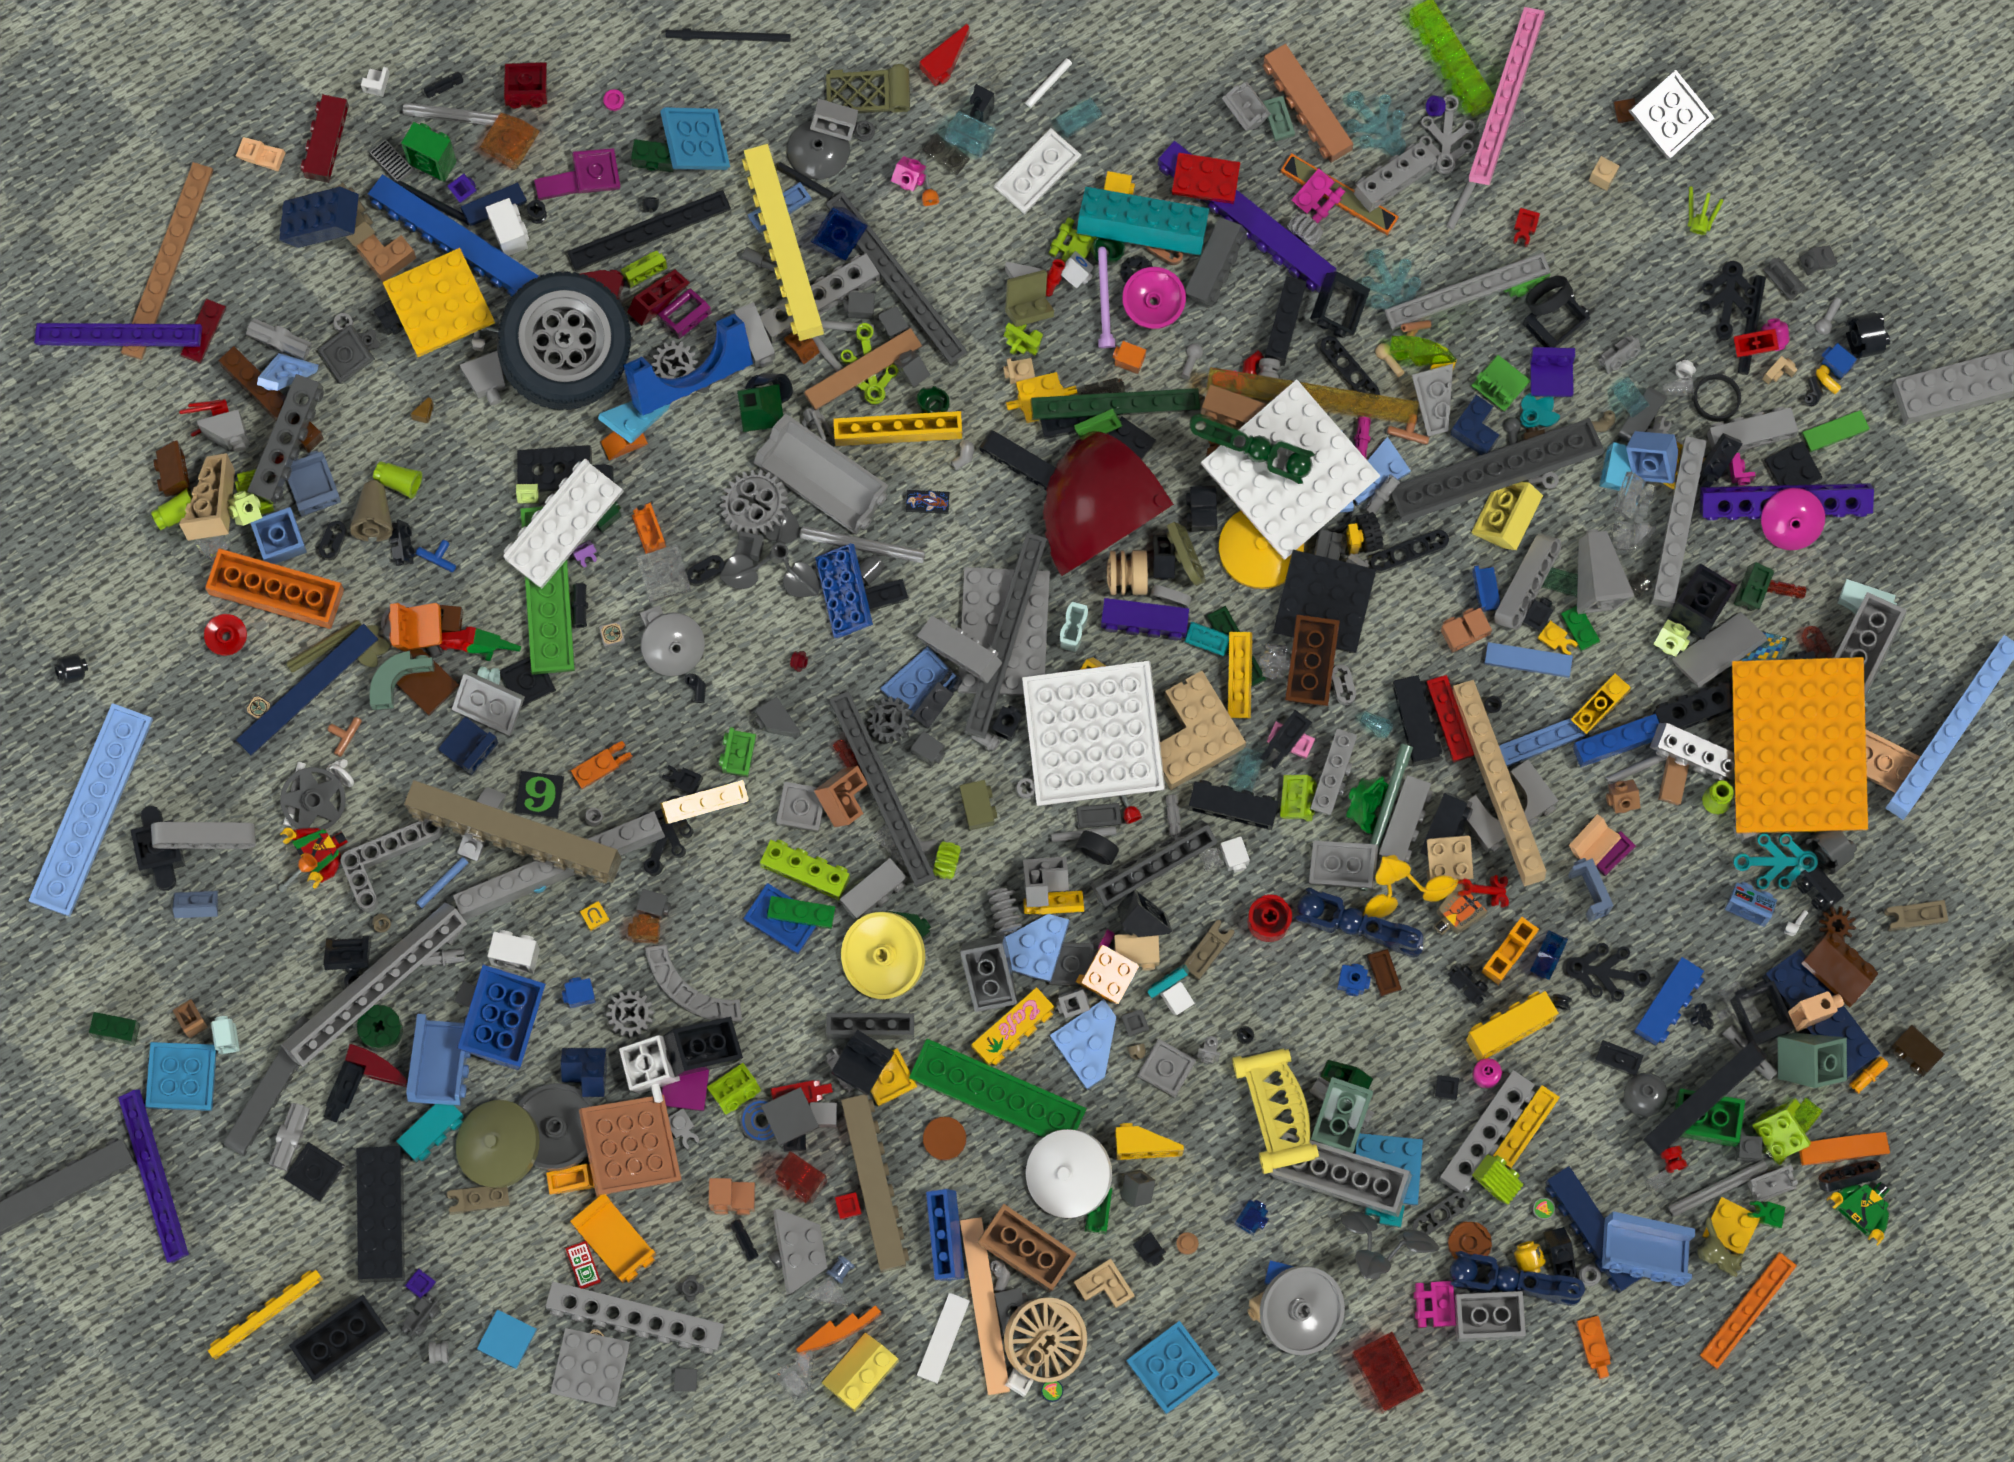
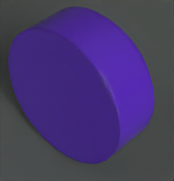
M1436 95L1430 96L1426 102V112L1428 115L1440 117L1444 113L1446 108L1444 98Z

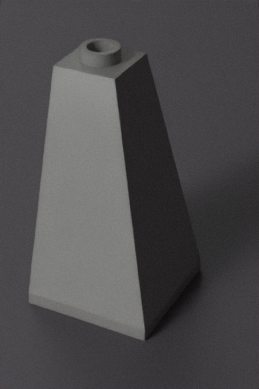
M1592 529L1579 539L1577 613L1585 614L1616 610L1633 598L1634 594L1607 531L1598 532V529Z

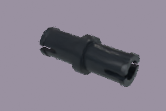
M583 583L573 585L571 608L574 609L573 626L575 628L587 627V585Z

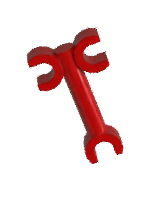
M1498 875L1491 876V886L1472 884L1469 879L1458 881V884H1463L1465 890L1458 892L1460 896H1466L1471 893L1494 895L1491 898V906L1499 905V900L1501 907L1509 905L1506 888H1504L1508 884L1507 876L1501 877L1500 883L1498 882Z

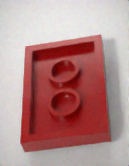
M1178 153L1172 195L1234 204L1241 162Z

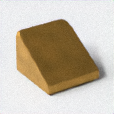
M428 397L411 413L412 420L429 423L434 407L431 398Z

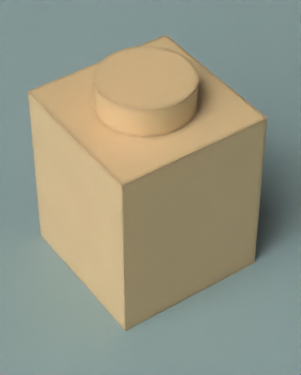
M1601 156L1591 173L1589 182L1608 191L1620 166Z

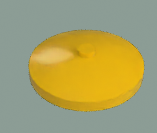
M1241 510L1234 514L1222 529L1219 539V556L1224 569L1235 581L1254 589H1269L1285 583L1291 555L1284 560ZM1304 543L1296 550L1304 552Z

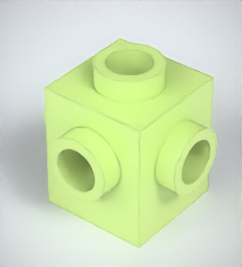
M241 491L234 494V498L228 500L229 514L235 519L237 525L244 526L262 518L259 510L261 504L258 497L254 496V494Z
M1668 619L1654 645L1661 648L1666 654L1676 657L1680 650L1684 652L1690 642L1687 639L1690 631L1686 630L1683 625Z

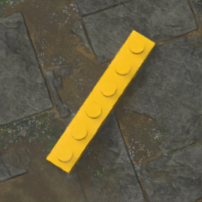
M310 1270L300 1277L301 1281L295 1286L294 1284L287 1286L282 1291L283 1294L277 1299L275 1297L271 1298L264 1304V1309L260 1312L254 1311L247 1316V1321L241 1326L239 1324L235 1325L228 1331L229 1335L222 1339L220 1337L210 1344L211 1348L207 1350L212 1358L218 1359L321 1282L323 1278L318 1271L312 1272Z

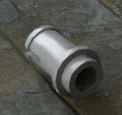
M987 733L985 739L973 735L971 737L972 740L987 747L988 751H995L1000 743L998 736H992Z

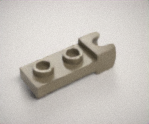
M1945 900L1888 907L1884 911L1886 916L1892 915L1896 918V922L1891 923L1888 927L1889 932L1942 924L1949 921Z
M1220 920L1213 924L1209 932L1184 963L1189 969V974L1197 980L1202 978L1235 934V931L1232 929L1226 934L1219 933Z
M484 1186L447 1191V1198L458 1200L456 1206L449 1208L450 1215L510 1206L507 1187L488 1188Z

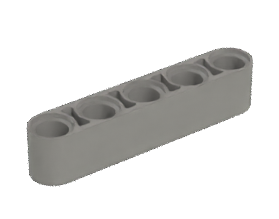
M1542 533L1535 537L1495 613L1496 624L1514 630L1521 626L1561 550L1560 539Z
M156 822L151 824L153 848L250 849L256 846L255 826L253 823Z

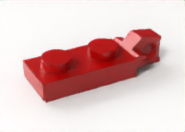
M819 1080L771 1088L772 1099L774 1100L801 1087L808 1103L823 1100L822 1094L833 1092L831 1083L820 1085Z

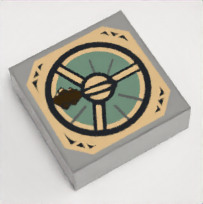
M620 621L599 626L605 648L625 643Z

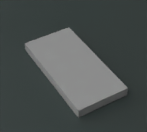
M1740 612L1710 632L1704 640L1700 639L1684 652L1672 658V660L1699 688L1730 667L1732 661L1740 660L1765 643L1767 637Z

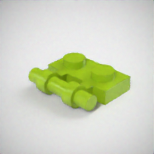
M1069 217L1065 223L1061 224L1060 232L1057 238L1053 239L1050 244L1051 249L1048 253L1052 257H1056L1059 251L1064 253L1061 258L1064 263L1074 251L1086 259L1091 251L1093 241L1097 238L1095 236L1078 234L1076 230L1072 229L1075 221ZM1067 235L1072 237L1068 246L1063 244Z

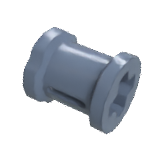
M839 1255L838 1261L826 1273L842 1284L844 1282L843 1278L855 1266L845 1257Z

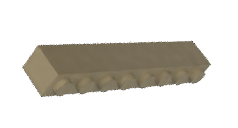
M865 1094L841 1100L880 1273L906 1267L905 1261L910 1260L907 1248L902 1249L901 1240L905 1239L902 1226L897 1227L896 1219L900 1217L897 1205L893 1206L891 1197H895L892 1184H887L886 1176L890 1175L888 1164L883 1163L881 1158L885 1151L882 1141L878 1142L876 1134L880 1133L878 1121H873L871 1114L875 1112L873 1099L868 1100Z

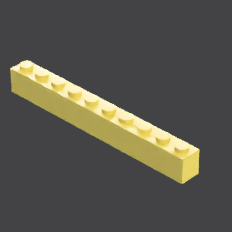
M765 144L744 150L745 159H742L745 171L750 172L751 176L747 177L750 189H755L756 192L755 195H752L755 206H760L761 209L758 216L761 225H765L767 229L763 231L766 243H771L772 249H768L772 262L776 261L778 266L774 267L777 280L781 279L783 285L779 286L782 298L787 297L788 303L785 304L787 315L792 316L794 322H790L793 335L798 334L800 341L823 335L822 323L769 146Z

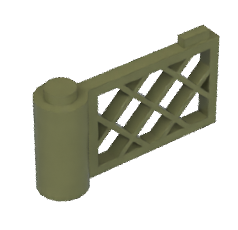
M895 64L889 70L843 73V69L830 70V74H826L827 101L832 102L838 96L845 102L843 106L856 109L858 113L885 111L898 113L910 111L909 69L903 64ZM884 76V83L879 88L871 83L875 77ZM855 78H861L865 81L858 90L850 84ZM831 79H840L844 84L836 91L831 87ZM868 85L875 90L869 99L861 93ZM847 86L855 92L848 100L840 94ZM880 94L885 98V105L876 106L872 101ZM858 95L866 101L861 107H855L851 104Z

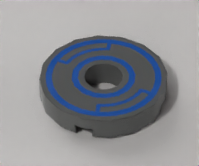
M755 1099L748 1103L741 1113L740 1122L742 1130L753 1141L767 1142L775 1138L769 1122L766 1126H761L757 1122L758 1115L764 1114L761 1105L770 1102L771 1100Z

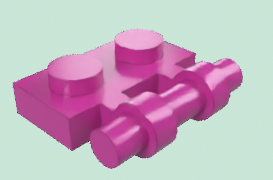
M1318 168L1293 197L1292 201L1306 214L1314 208L1317 213L1312 219L1319 223L1323 217L1326 218L1329 215L1328 211L1335 203L1338 204L1342 200L1341 196L1346 191L1339 186L1333 192L1330 188L1334 185L1335 181ZM1325 194L1330 198L1323 206L1318 204Z
M1452 1281L1431 1282V1291H1424V1283H1415L1413 1295L1414 1300H1416L1417 1312H1415V1319L1418 1321V1328H1426V1319L1432 1318L1433 1327L1456 1326L1454 1289L1450 1285ZM1425 1299H1431L1432 1311H1426Z

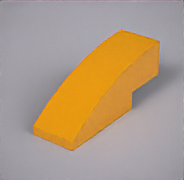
M582 1164L565 1170L546 1173L549 1194L551 1195L595 1188L590 1164Z

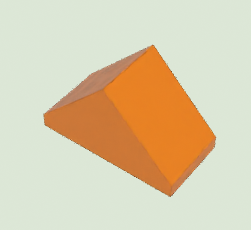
M615 431L601 441L609 461L648 444L643 433L630 444Z

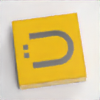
M599 901L580 911L590 931L610 921Z

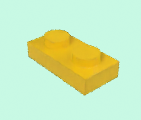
M1357 523L1348 524L1346 540L1349 556L1351 553L1354 555L1358 554L1359 548H1362L1363 533L1361 529L1358 530Z

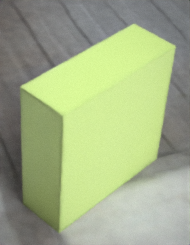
M516 484L517 503H539L538 484Z

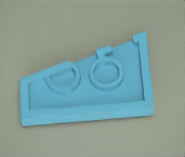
M630 401L600 413L598 419L631 444L669 409L670 404L643 416L633 406V402Z

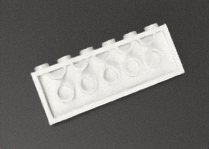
M586 458L574 466L573 473L569 478L566 477L561 481L559 490L547 498L543 509L534 513L531 518L532 522L527 527L524 526L518 533L517 540L514 543H510L504 550L505 554L503 557L541 589L624 492L622 488L592 466Z

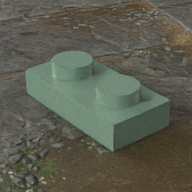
M1283 96L1263 101V104L1271 113L1267 119L1274 141L1294 137L1295 131Z

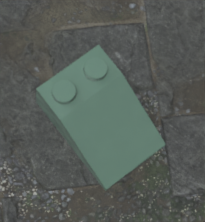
M1332 1077L1311 1140L1353 1153L1374 1091Z

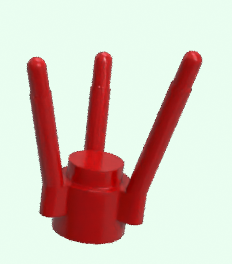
M226 399L189 403L188 407L194 408L179 411L180 414L211 410L212 416L229 412ZM200 428L191 433V436L194 437L202 433Z

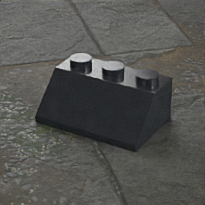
M1137 890L1129 893L1117 907L1118 917L1123 925L1122 929L1131 936L1133 933L1137 937L1166 935L1172 932L1167 914Z

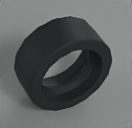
M1087 830L1082 832L1076 844V848L1084 855L1105 865H1112L1119 852V848L1113 842Z

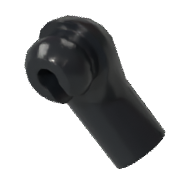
M1817 376L1807 379L1811 390L1805 396L1804 401L1811 407L1817 405L1823 396Z

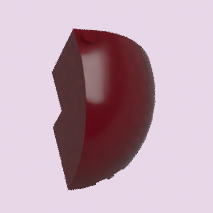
M1099 431L1084 434L1067 449V452L1058 461L1057 467L1050 477L1046 490L1047 496L1046 503H1044L1043 519L1045 520L1047 531L1045 532V537L1049 541L1050 554L1061 576L1065 575L1174 505L1147 465L1128 446L1109 434Z

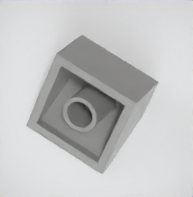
M239 410L197 420L198 426L205 438L229 451H242L246 449V446L250 445L245 423Z

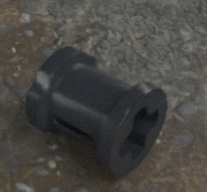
M540 200L529 202L527 205L529 219L535 224H541L547 218L544 203ZM536 209H539L540 211L535 215Z

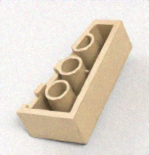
M227 453L207 456L198 476L199 483L192 491V500L187 504L185 509L186 515L179 524L188 541L229 534L230 514L228 511V500L232 499L235 469Z

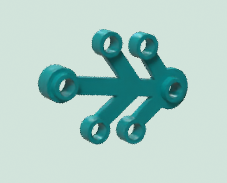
M1784 832L1779 835V843L1784 847H1788L1796 856L1787 857L1771 841L1767 833H1760L1757 836V842L1765 847L1774 857H1749L1746 853L1740 852L1734 856L1733 864L1740 871H1746L1750 866H1773L1765 875H1760L1756 878V885L1760 889L1768 888L1770 882L1786 866H1795L1787 875H1781L1777 880L1780 888L1788 889L1791 886V882L1802 871L1811 872L1817 867V856L1812 851H1802L1792 841L1791 835ZM1766 836L1768 839L1767 842L1761 843L1760 838ZM1784 836L1789 837V841L1787 843L1782 842V838ZM1744 857L1745 863L1738 864V859ZM1806 857L1810 858V863L1803 864V859ZM1761 879H1766L1764 886L1759 885ZM1788 879L1787 885L1782 886L1781 880Z

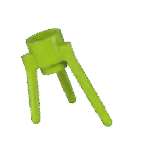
M1690 186L1689 221L1687 226L1691 227L1690 231L1692 233L1706 235L1707 231L1710 232L1711 225L1724 200H1719L1708 221V217L1705 215L1711 194L1707 193L1701 214H1696V217H1694L1693 187Z

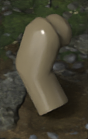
M1608 410L1604 412V416L1599 421H1591L1596 432L1608 431L1615 423V413Z

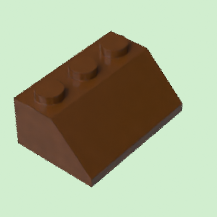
M1831 929L1813 944L1801 963L1835 995H1841L1843 1002L1849 1008L1859 999L1878 975L1872 964L1867 963L1854 948L1846 944L1842 937Z

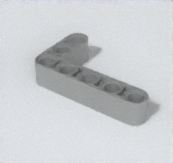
M425 819L424 822L418 821L343 853L341 864L361 910L369 913L378 907V899L366 869L437 840L441 837L443 828L438 827L436 832L428 833L427 828L433 825V821ZM410 833L418 834L417 839L412 842L407 840V836ZM395 841L398 843L395 849H387L389 842ZM376 850L377 855L374 858H368L366 856L368 851ZM356 858L357 863L354 866L346 865L348 859ZM357 878H365L363 885H354ZM372 897L373 902L370 905L365 906L362 904L364 898Z

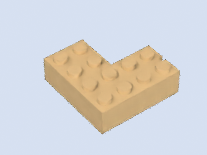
M1203 671L1187 678L1185 685L1180 682L1165 691L1164 697L1183 727V730L1160 742L1164 780L1170 790L1245 749L1246 742Z

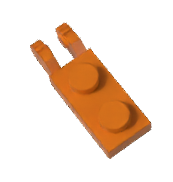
M623 741L618 742L609 749H605L570 770L582 790L619 768V765L632 758L631 753L628 752L614 760L612 754L625 747Z

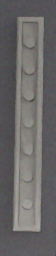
M1540 253L1385 309L1384 312L1393 331L1401 328V325L1404 323L1421 321L1548 275L1551 271L1544 253Z

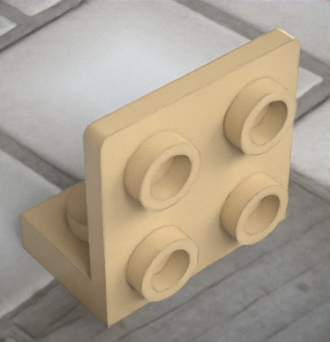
M1469 835L1427 839L1429 864L1427 879L1429 881L1434 877L1443 875L1451 876L1458 880L1473 879L1471 837Z

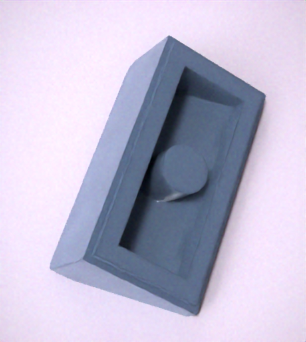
M218 891L174 893V918L217 917Z

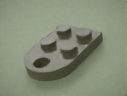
M1176 522L1168 524L1169 532H1167V537L1171 544L1174 543L1176 547L1175 556L1178 562L1183 564L1187 575L1195 586L1205 583L1203 568L1186 527Z

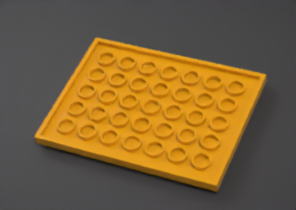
M1864 657L1732 661L1736 833L1868 830Z

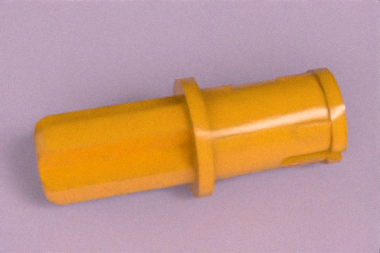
M1878 1057L1869 1067L1863 1068V1072L1850 1082L1849 1086L1859 1094L1870 1082L1876 1081L1875 1078L1888 1067V1062L1883 1057Z

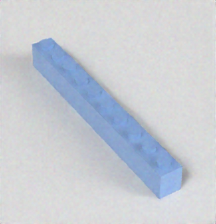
M2003 635L1886 806L1887 810L1900 819L1904 820L2013 661V640Z

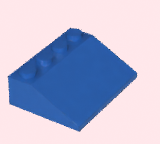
M482 965L457 1049L493 1063L519 1070L546 984Z

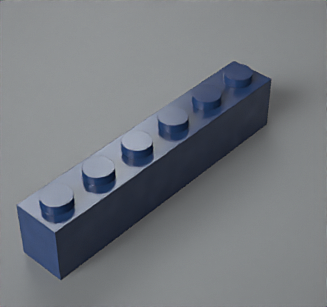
M1570 1166L1549 1178L1545 1182L1547 1185L1545 1187L1546 1192L1551 1198H1556L1559 1203L1557 1206L1563 1217L1568 1216L1572 1222L1569 1224L1575 1235L1580 1234L1584 1240L1582 1242L1584 1249L1588 1254L1592 1253L1594 1255L1596 1267L1601 1273L1604 1271L1608 1276L1607 1283L1610 1288L1621 1293L1641 1280L1643 1277L1636 1278L1623 1272L1612 1273L1609 1269L1602 1268L1605 1218Z

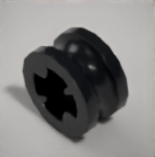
M1553 994L1554 1002L1552 1003L1555 1008L1570 1010L1569 1003L1572 1002V998Z

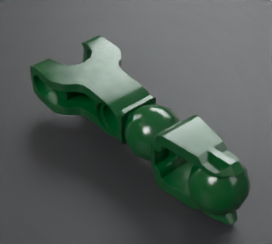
M1195 414L1190 419V429L1196 436L1235 451H1243V454H1247L1252 461L1258 463L1265 462L1270 472L1288 478L1297 484H1304L1302 478L1308 476L1312 471L1313 463L1311 457L1315 456V454L1310 450L1302 449L1283 440L1271 443L1265 436L1258 435L1253 437V435H1250L1248 437L1243 431L1203 414ZM1199 421L1206 423L1205 428L1202 430L1195 427ZM1238 435L1245 437L1246 440L1245 444L1241 447H1237L1233 443L1234 438ZM1279 447L1294 452L1286 460V471L1272 465L1273 460L1277 458Z

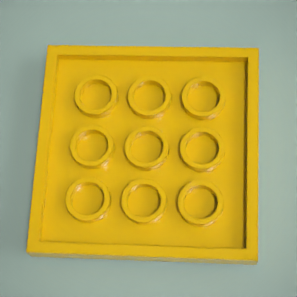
M460 248L383 282L417 357L495 323Z

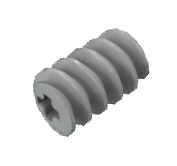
M1000 888L987 893L989 896H992L989 899V903L993 904L991 912L995 913L992 918L994 921H998L994 924L995 929H999L996 932L997 936L1012 934L1022 927V924L1015 923L1020 918V915H1013V912L1017 911L1018 907L1011 905L1017 901V899L1010 898V895L1014 894L1015 890Z

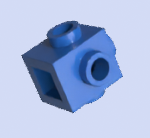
M1342 964L1337 990L1346 991L1345 994L1357 997L1359 994L1363 995L1364 989H1369L1371 977L1367 976L1368 970L1364 969V966L1360 964H1351V966Z

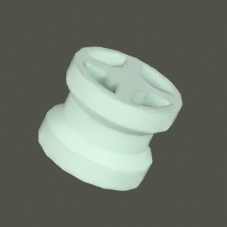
M483 666L479 668L478 676L499 685L500 670L498 668H492L491 670Z

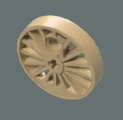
M1045 1297L1027 1301L1014 1311L1007 1323L1004 1334L1005 1351L1012 1366L1022 1375L1038 1382L1059 1381L1073 1373L1085 1355L1087 1331L1084 1321L1078 1311L1063 1300ZM1039 1303L1041 1310V1320L1034 1306ZM1048 1308L1051 1310L1050 1315H1049V1318H1048ZM1028 1309L1035 1325L1024 1315V1312ZM1021 1319L1033 1332L1016 1326L1018 1320ZM1014 1330L1033 1338L1013 1339ZM1070 1330L1076 1335L1059 1337ZM1077 1340L1076 1349L1060 1343V1341ZM1027 1343L1026 1346L1014 1352L1013 1344ZM1057 1347L1075 1353L1072 1360L1070 1361ZM1032 1351H1034L1035 1358L1031 1362L1029 1359V1355ZM1055 1354L1067 1365L1064 1369L1061 1370ZM1049 1360L1055 1372L1051 1376H1049ZM1042 1365V1377H1037L1038 1368ZM1026 1366H1031L1030 1372L1026 1371L1024 1368Z

